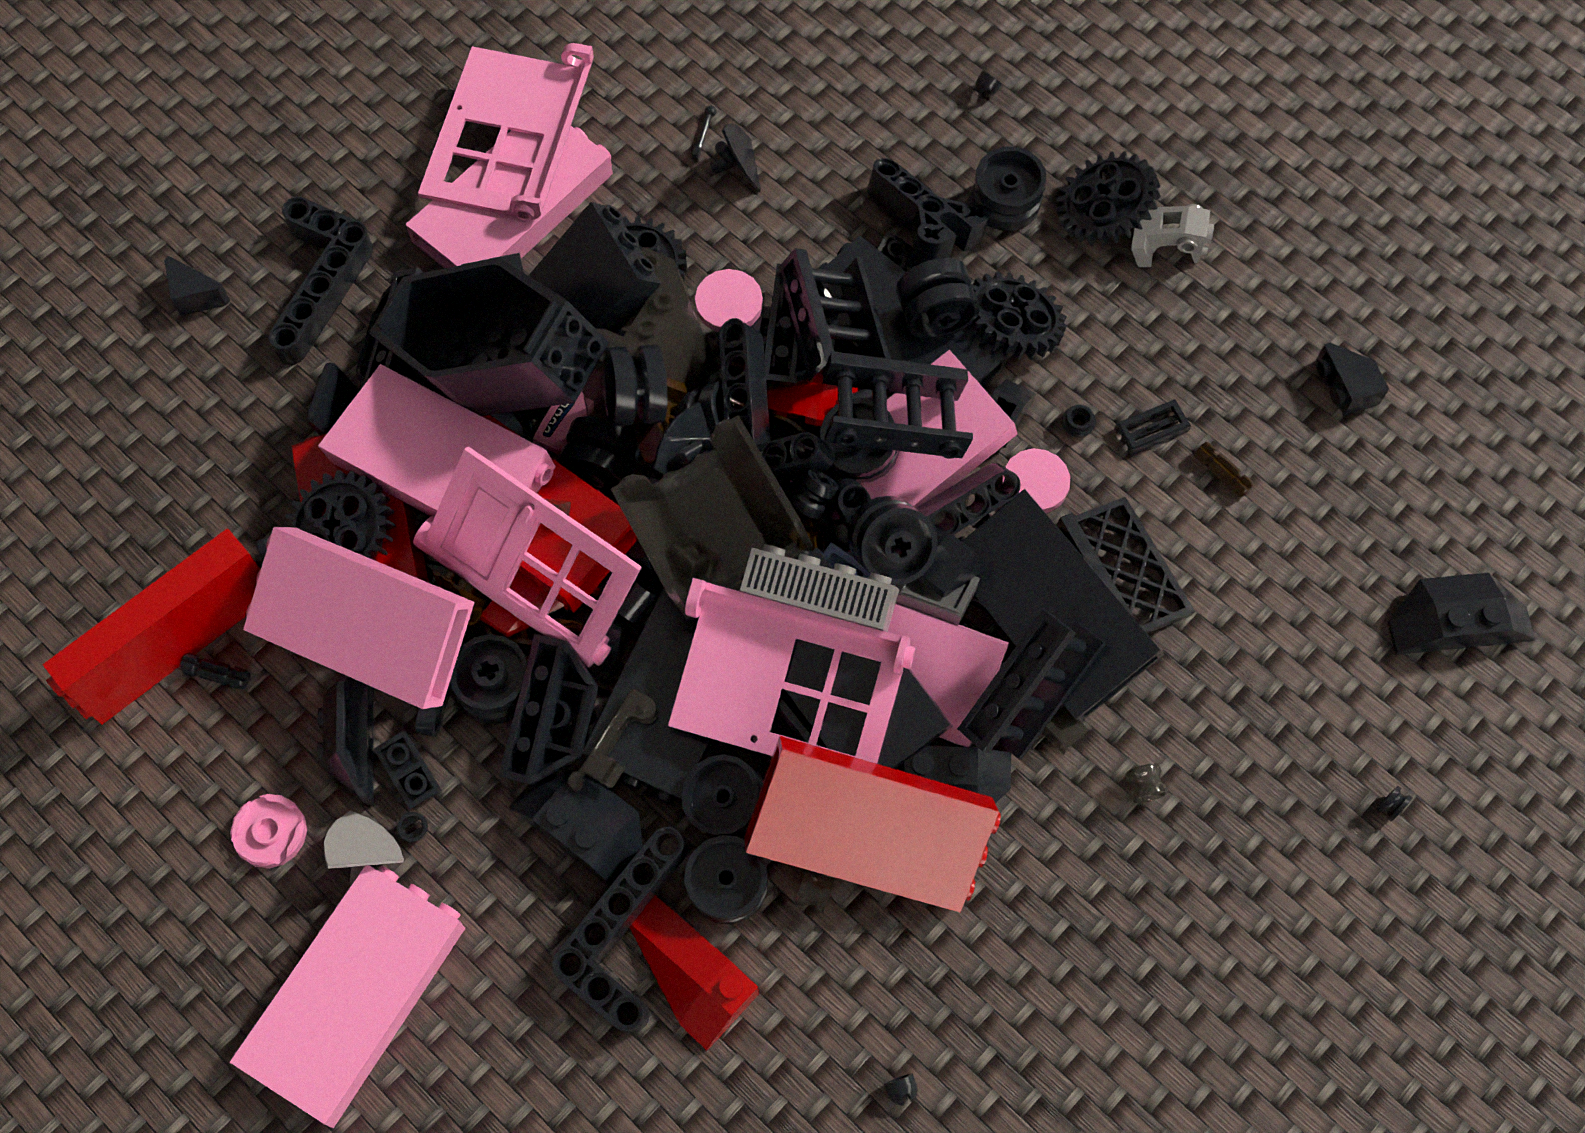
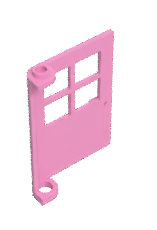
M577 43L566 44L561 54L564 64L472 46L419 188L418 196L515 216L523 221L538 219L541 216L593 62L592 46ZM572 55L579 56V57H581L583 60L576 59V58L573 57ZM466 121L500 128L492 154L457 147ZM508 130L543 136L535 163L499 156ZM453 155L488 162L480 188L444 181ZM496 163L532 171L524 195L513 196L487 190Z
M469 446L463 450L436 515L429 517L422 524L413 540V545L541 635L568 641L587 667H590L593 663L599 666L609 654L611 647L607 645L609 637L606 636V633L642 566ZM540 523L572 544L559 574L527 552ZM580 550L613 572L598 601L566 579ZM522 560L554 582L541 610L509 588ZM561 587L593 609L579 637L547 615Z
M692 579L686 601L685 614L695 618L699 617L668 726L773 756L779 736L783 735L772 733L770 730L781 691L785 689L820 699L809 743H807L817 747H821L816 744L828 702L866 712L867 716L857 752L852 757L878 763L903 669H910L914 659L916 648L910 646V637L896 635L714 585L704 580ZM796 639L835 649L823 692L784 682ZM842 652L881 662L870 705L830 695Z

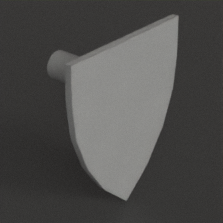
M348 811L337 819L327 831L323 845L327 868L351 867V885L366 865L404 862L402 852L395 838L383 826L368 817Z

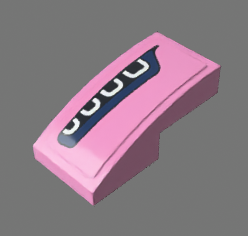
M581 392L575 403L551 406L533 437V443L559 455L561 448L568 444L566 442V435L572 421L577 417L589 416L596 408L597 398Z

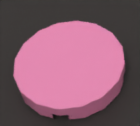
M732 269L715 271L705 277L697 287L695 295L697 315L705 326L715 332H719L722 325L732 318L740 319L752 326L761 314L763 303L761 288L753 277L743 271Z
M1033 448L1020 451L1010 458L1006 468L1014 472L1020 479L1021 487L1019 493L1025 488L1046 513L1052 512L1062 505L1070 489V474L1066 464L1057 455L1047 450Z
M266 794L259 796L260 798L252 802H247L240 808L233 818L230 834L234 848L243 860L255 867L270 869L284 865L297 855L304 845L307 826L305 816L294 802L282 795Z

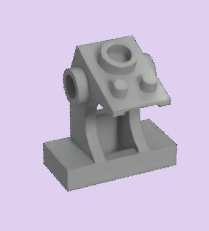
M1188 204L1186 206L1158 207L1156 210H1148L1152 219H1142L1140 221L1143 229L1134 228L1131 250L1138 267H1151L1155 250L1166 245H1177L1181 252L1191 253L1194 263H1198L1200 255H1207L1208 248L1203 246L1205 243H1211L1214 224L1209 223L1211 210L1203 209L1196 204ZM1165 224H1180L1179 228L1162 229V226Z

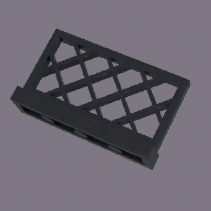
M1126 496L1076 516L1070 513L1060 517L1056 523L1057 527L1131 615L1134 607L1152 613L1150 622L1142 625L1147 634L1187 618L1195 612ZM1120 509L1127 520L1126 527L1108 521L1110 513ZM1088 522L1099 526L1098 537L1094 538L1084 534L1080 524ZM1105 529L1123 536L1120 547L1102 541ZM1128 538L1141 543L1144 548L1143 556L1125 549ZM1099 549L1117 555L1114 567L1100 561L1098 557ZM1122 558L1140 564L1137 576L1119 569ZM1145 566L1158 571L1161 576L1160 585L1142 578ZM1116 578L1134 584L1131 596L1118 591L1115 586ZM1140 587L1157 593L1154 605L1137 599ZM1163 595L1175 599L1181 610L1171 612L1160 608Z

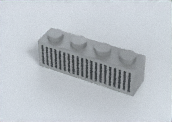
M764 544L763 550L751 549L740 588L741 592L888 632L899 589L891 585L892 578L876 573H870L869 579L855 575V568L835 563L834 568L830 569L819 566L820 559L804 554H799L798 560L785 557L786 550Z

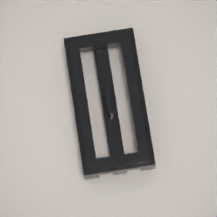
M1174 399L1116 423L1114 429L1117 434L1120 433L1122 436L1120 440L1123 445H1127V452L1131 456L1189 432L1191 425ZM1173 411L1175 414L1163 420L1153 422L1134 432L1129 433L1128 429ZM1178 422L1180 423V424H1177V425H1175V426H1173V427H1170V428H1168V429H1165V430H1163V431H1161V432H1158V433H1156V434H1153V435H1151V436H1149V437H1146V438H1144V439H1141V440H1139V441H1137V442L1134 441V440H1137V439H1139V438H1142V437H1144V436H1146V435H1149V434H1151V433H1154V432H1156V431H1159V430H1161V429H1163V428H1166V427H1168V426H1171V425H1173V424H1175V423H1178Z

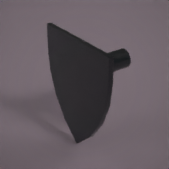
M734 123L725 125L722 133L727 144L724 141H719L715 145V151L720 155L721 159L710 163L713 173L716 175L738 165L751 185L758 192H761L751 138L738 125Z
M696 402L683 410L666 428L656 449L653 470L669 478L692 480L708 475L721 467L716 451H723L726 443L722 437H711L700 402Z

